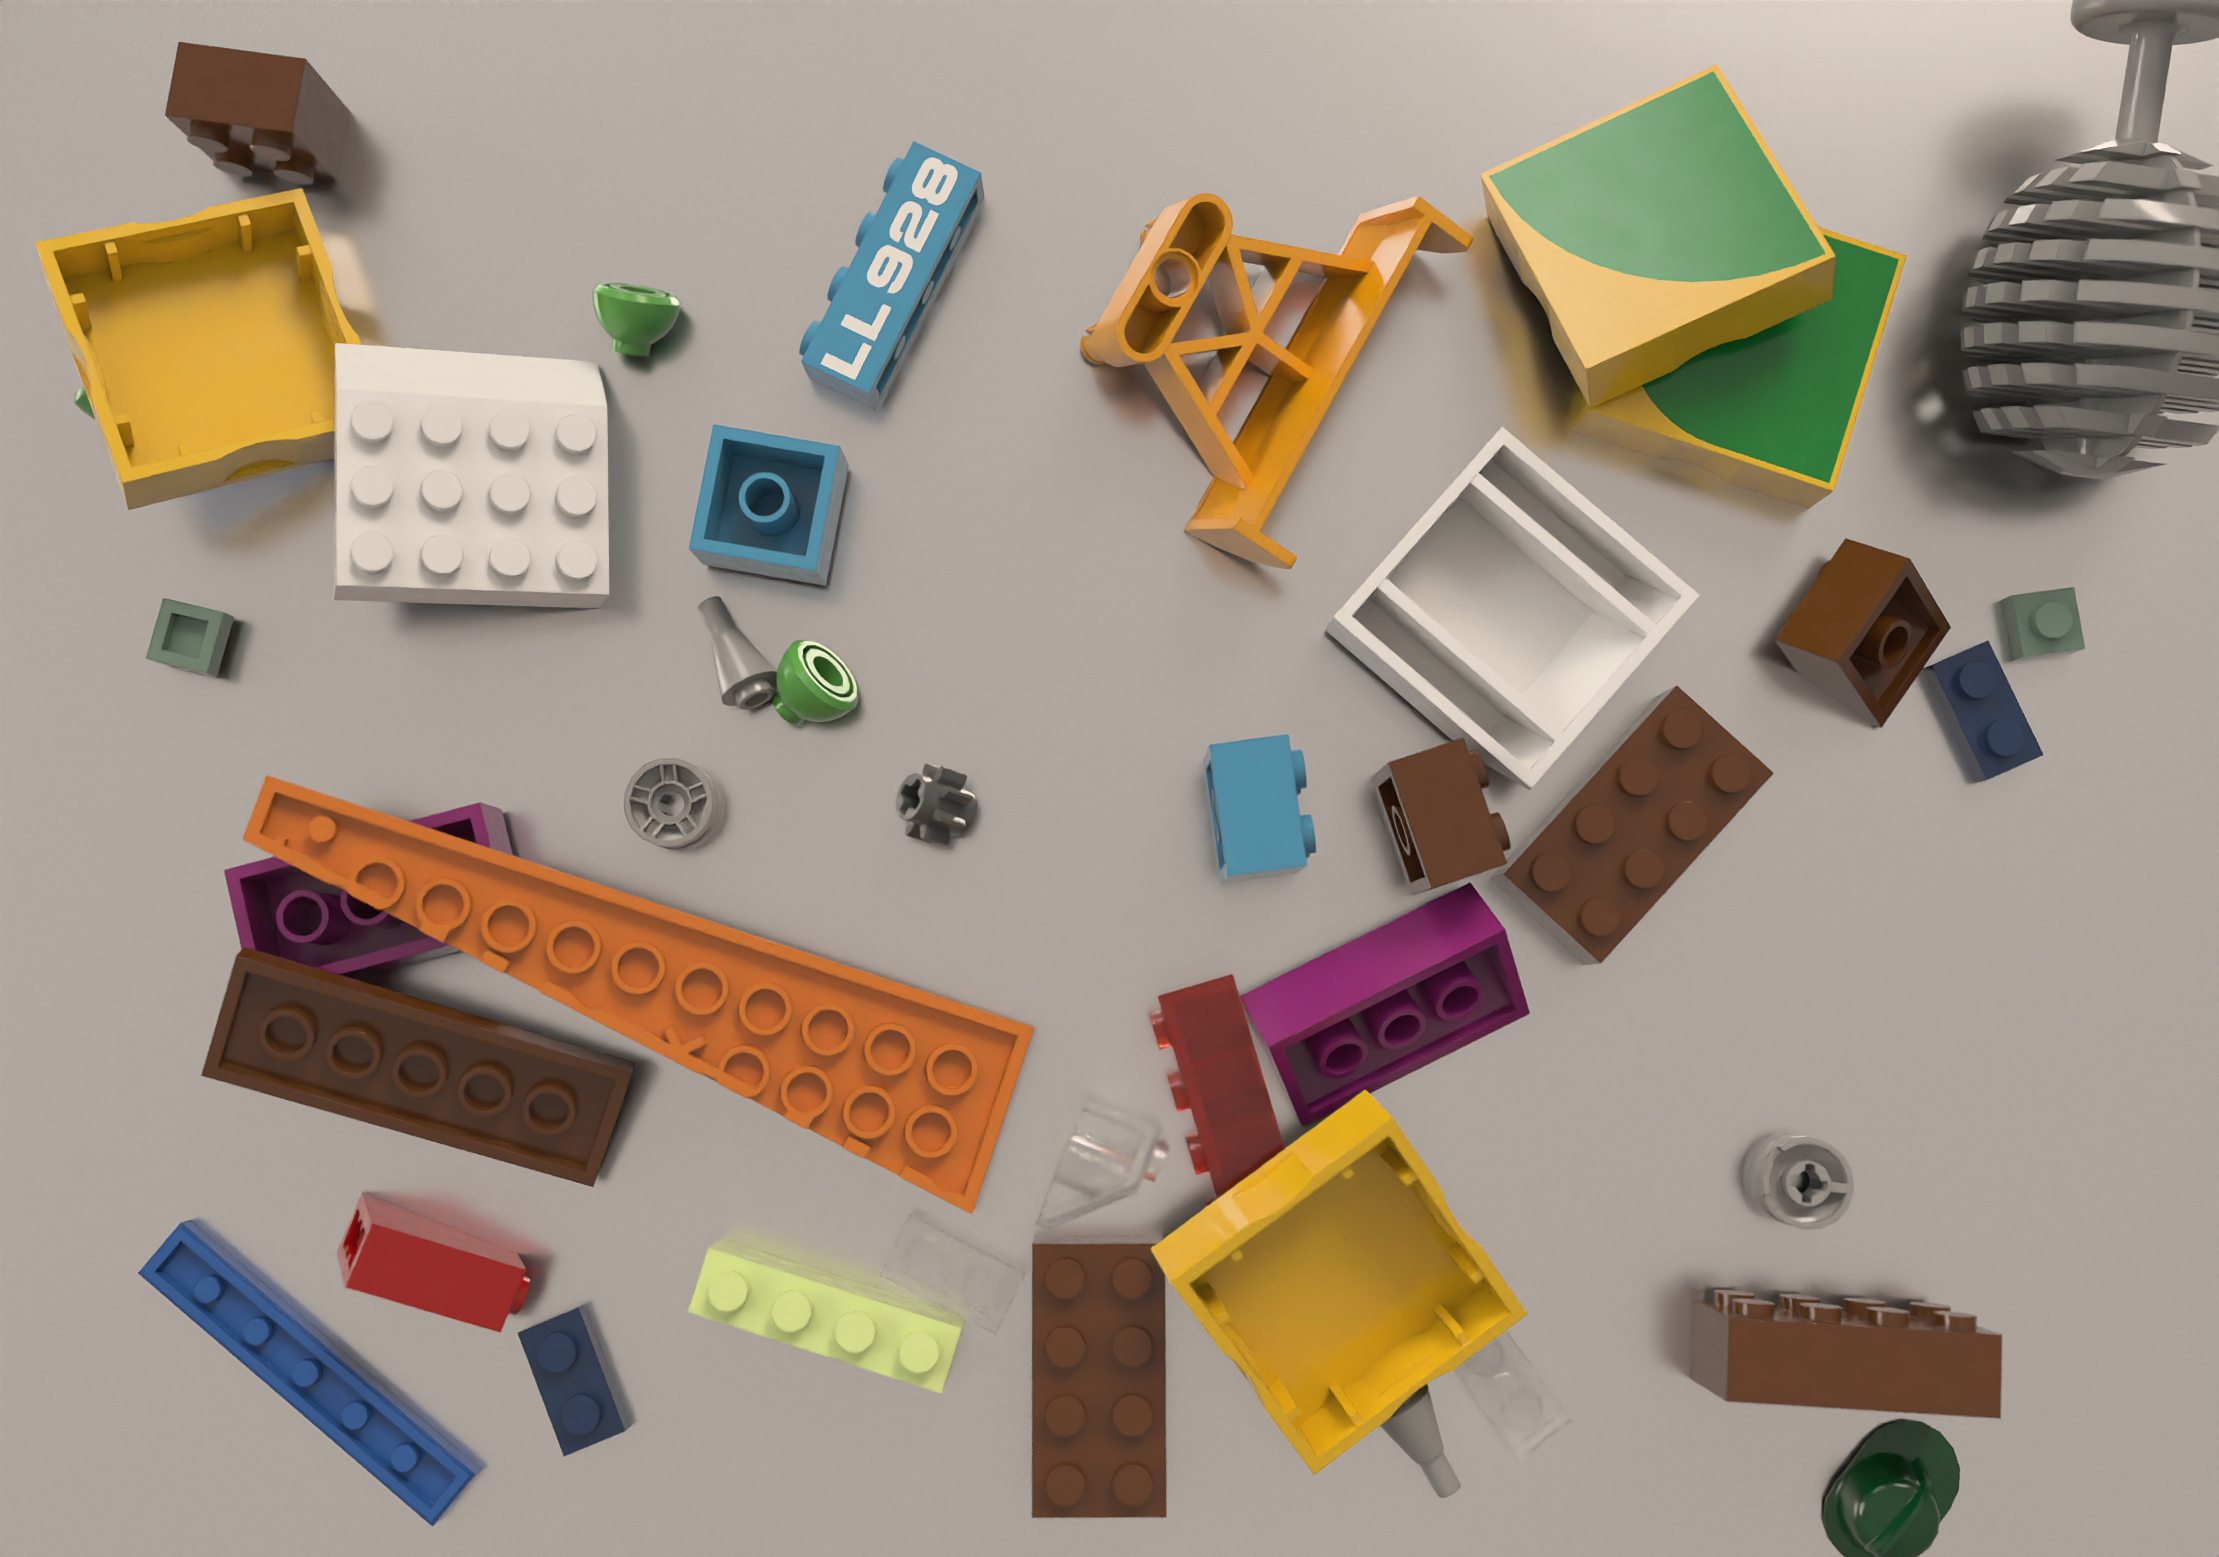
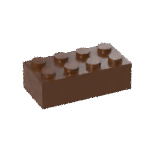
M1676 685L1658 695L1506 860L1507 864L1501 866L1490 879L1583 965L1601 964L1774 772Z
M1163 1235L1034 1236L1032 1243V1518H1167L1165 1273L1150 1249L1164 1239Z
M1715 1290L1714 1301L1693 1300L1690 1379L1726 1402L2001 1419L2002 1334L1977 1326L1976 1315L1952 1312L1951 1306L1943 1304L1910 1302L1909 1311L1887 1308L1885 1307L1886 1303L1883 1301L1845 1298L1844 1309H1842V1307L1836 1305L1821 1304L1818 1297L1780 1294L1779 1305H1775L1773 1302L1756 1300L1753 1293Z

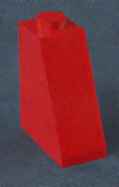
M364 1192L360 1195L336 1252L345 1288L499 1333L502 1331L508 1314L517 1315L522 1308L530 1283L529 1277L524 1276L526 1268L518 1253Z

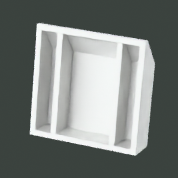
M335 343L334 600L599 609L609 596L607 402L598 362Z
M1501 427L1336 613L1326 631L1451 740L1455 741L1464 738L1468 751L1477 750L1484 764L1530 790L1700 595L1505 428Z

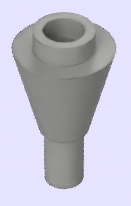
M714 596L702 601L698 609L713 638L712 649L722 703L727 706L738 705L742 710L752 709L764 704L774 695L773 688L777 685L776 669L742 631L735 627L721 597Z
M1426 1384L1406 1399L1391 1418L1381 1424L1380 1427L1416 1464L1421 1465L1439 1498H1446L1456 1493L1461 1487V1483L1443 1453L1444 1446L1429 1387Z

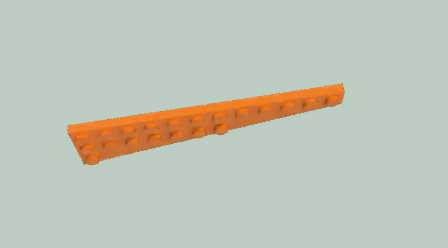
M266 775L242 840L328 884L348 892L351 896L399 918L442 943L445 942L471 955L503 974L506 973L561 1004L697 1074H702L716 1081L719 1085L742 1097L757 1102L784 1116L785 1119L806 1130L809 1129L842 1146V1148L899 1175L900 1178L970 1214L973 1213L1034 1027Z

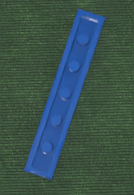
M191 1220L181 1222L138 1272L141 1277L432 1527L444 1517L481 1472L482 1469Z

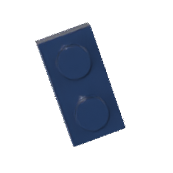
M1989 640L1922 669L1977 783L1989 780L2044 755Z
M585 1304L518 1332L564 1457L625 1432L631 1427Z

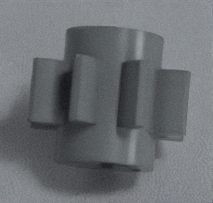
M930 764L924 765L922 775L918 773L909 775L900 786L896 798L898 816L903 820L909 821L905 835L928 843L933 842L947 846L950 835L960 836L965 833L972 824L976 812L974 794L969 790L963 789L967 775L944 766L939 768Z

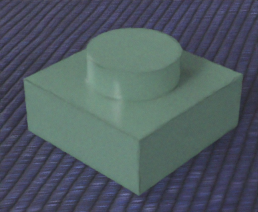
M2074 587L2017 594L2002 599L2013 661L2074 653L2085 649Z
M163 598L145 659L217 677L234 616L225 612Z

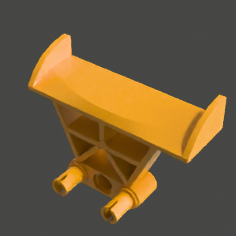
M1199 193L1169 205L1161 212L1157 219L1147 222L1145 227L1149 230L1141 231L1140 250L1098 324H1094L1085 330L1090 335L1081 337L1080 349L1083 356L1094 364L1108 363L1115 367H1130L1144 364L1214 475L1184 531L1219 549L1244 559L1270 567L1292 569L1297 556L1260 532L1416 249L1442 254L1466 252L1474 240L1470 234L1420 196L1360 214L1338 255L1231 234L1233 230V217L1228 205L1220 197L1211 193ZM1243 262L1265 266L1252 290L1250 289ZM1158 266L1162 267L1170 277L1171 290L1168 296L1163 295L1155 283V273ZM1297 272L1325 277L1286 348H1283L1263 333ZM1208 278L1221 323L1227 335L1171 343ZM1217 351L1197 385L1180 356ZM1249 360L1270 376L1232 442L1216 415L1244 365Z

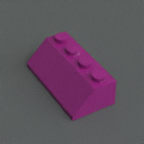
M1471 882L1240 996L1256 1036L1302 1127L1338 1110L1365 1089L1370 1094L1530 1014L1506 930Z

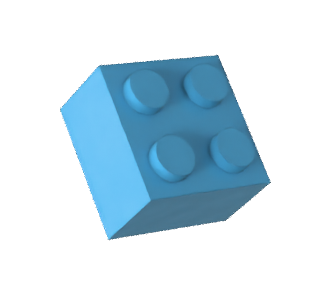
M713 424L689 550L703 565L826 586L849 467L841 447Z
M1289 734L1210 744L1203 760L1221 884L1290 875L1301 871L1307 866L1306 858H1309L1310 854L1316 853L1315 831L1311 814L1300 815L1297 795L1301 794V789L1307 787L1302 750H1291Z

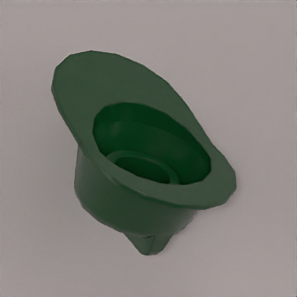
M1900 1420L1882 1426L1866 1441L1846 1470L1835 1481L1825 1500L1823 1520L1828 1537L1842 1556L1918 1557L1931 1547L1938 1535L1939 1524L1951 1509L1959 1491V1463L1954 1448L1943 1434L1923 1422Z

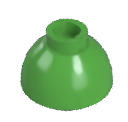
M603 282L592 289L595 315L601 327L613 338L612 350L618 353L649 356L651 344L666 336L674 326L680 312V300L675 294L664 290L614 282Z
M796 640L785 651L777 670L776 684L778 693L772 698L775 710L784 720L793 725H799L803 720L813 722L832 721L846 715L856 707L858 703L856 682L847 666L831 650L813 641Z

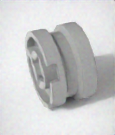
M659 758L644 764L631 777L624 792V813L630 827L641 839L668 850H686L703 843L715 831L721 817L722 798L715 781L701 768L679 758ZM665 793L670 796L680 794L683 797L684 807L679 814L675 816L667 815L666 804L661 801Z
M1783 1135L1764 1143L1753 1156L1748 1171L1749 1191L1757 1207L1769 1218L1803 1230L1822 1229L1838 1221L1849 1208L1854 1192L1853 1172L1845 1156L1830 1143L1812 1137ZM1806 1171L1810 1177V1185L1805 1192L1800 1194L1796 1187L1789 1185L1790 1176L1798 1177L1800 1173Z

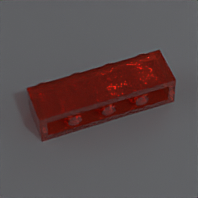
M1233 974L1156 996L1160 1009L1148 1012L1159 1050L1171 1046L1178 1071L1167 1074L1176 1110L1180 1112L1189 1109L1196 1130L1195 1135L1185 1137L1195 1174L1199 1175L1208 1172L1215 1197L1203 1200L1205 1208L1285 1149Z

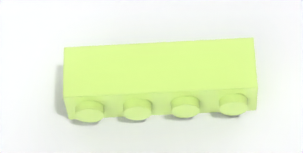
M721 1239L708 1247L687 1311L941 1394L947 1382L967 1319L965 1316L725 1239Z

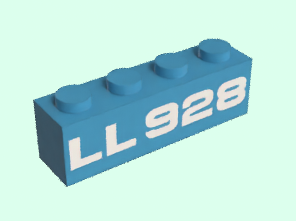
M913 141L904 159L897 157L892 162L883 184V192L887 194L877 213L870 211L862 220L855 239V245L859 248L849 268L841 266L835 273L827 294V299L831 303L821 323L814 320L809 325L799 349V354L803 356L801 363L810 380L875 411L984 198L981 172Z

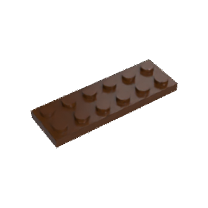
M243 947L235 957L201 1076L594 1187L635 1062Z

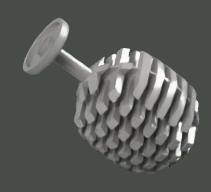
M2219 0L2072 1L2070 20L2076 31L2099 41L2129 45L2115 139L2054 160L2083 164L2081 168L2068 166L2054 169L2048 174L2039 173L2029 177L2026 181H2022L2003 202L2022 206H2019L2017 210L2007 209L1999 212L1996 217L1993 216L1983 234L1982 239L1987 240L1986 244L1996 248L1987 247L1979 250L1978 254L1975 253L1969 270V277H1975L1974 281L1986 284L1987 287L1975 286L1969 288L1968 292H1964L1962 315H1968V319L1984 323V327L1970 326L1964 328V331L1960 330L1961 354L1979 361L2007 364L1987 365L1988 367L1975 366L1967 368L1968 370H1963L1962 374L1966 393L1980 398L2036 403L2039 406H2034V408L2023 406L2001 407L2002 409L1983 408L1980 409L1981 411H1973L1972 414L1981 433L2042 441L2046 450H2033L2034 452L2013 451L2012 453L2058 474L2092 479H2109L2165 465L2136 461L2134 457H2126V455L2135 447L2166 449L2167 447L2186 448L2193 445H2206L2219 431V425L2166 419L2167 416L2157 415L2164 412L2191 414L2198 413L2199 411H2219V378H2214L2219 374V176L2198 174L2196 171L2183 169L2201 170L2213 165L2167 144L2157 143L2172 45L2193 44L2219 38Z

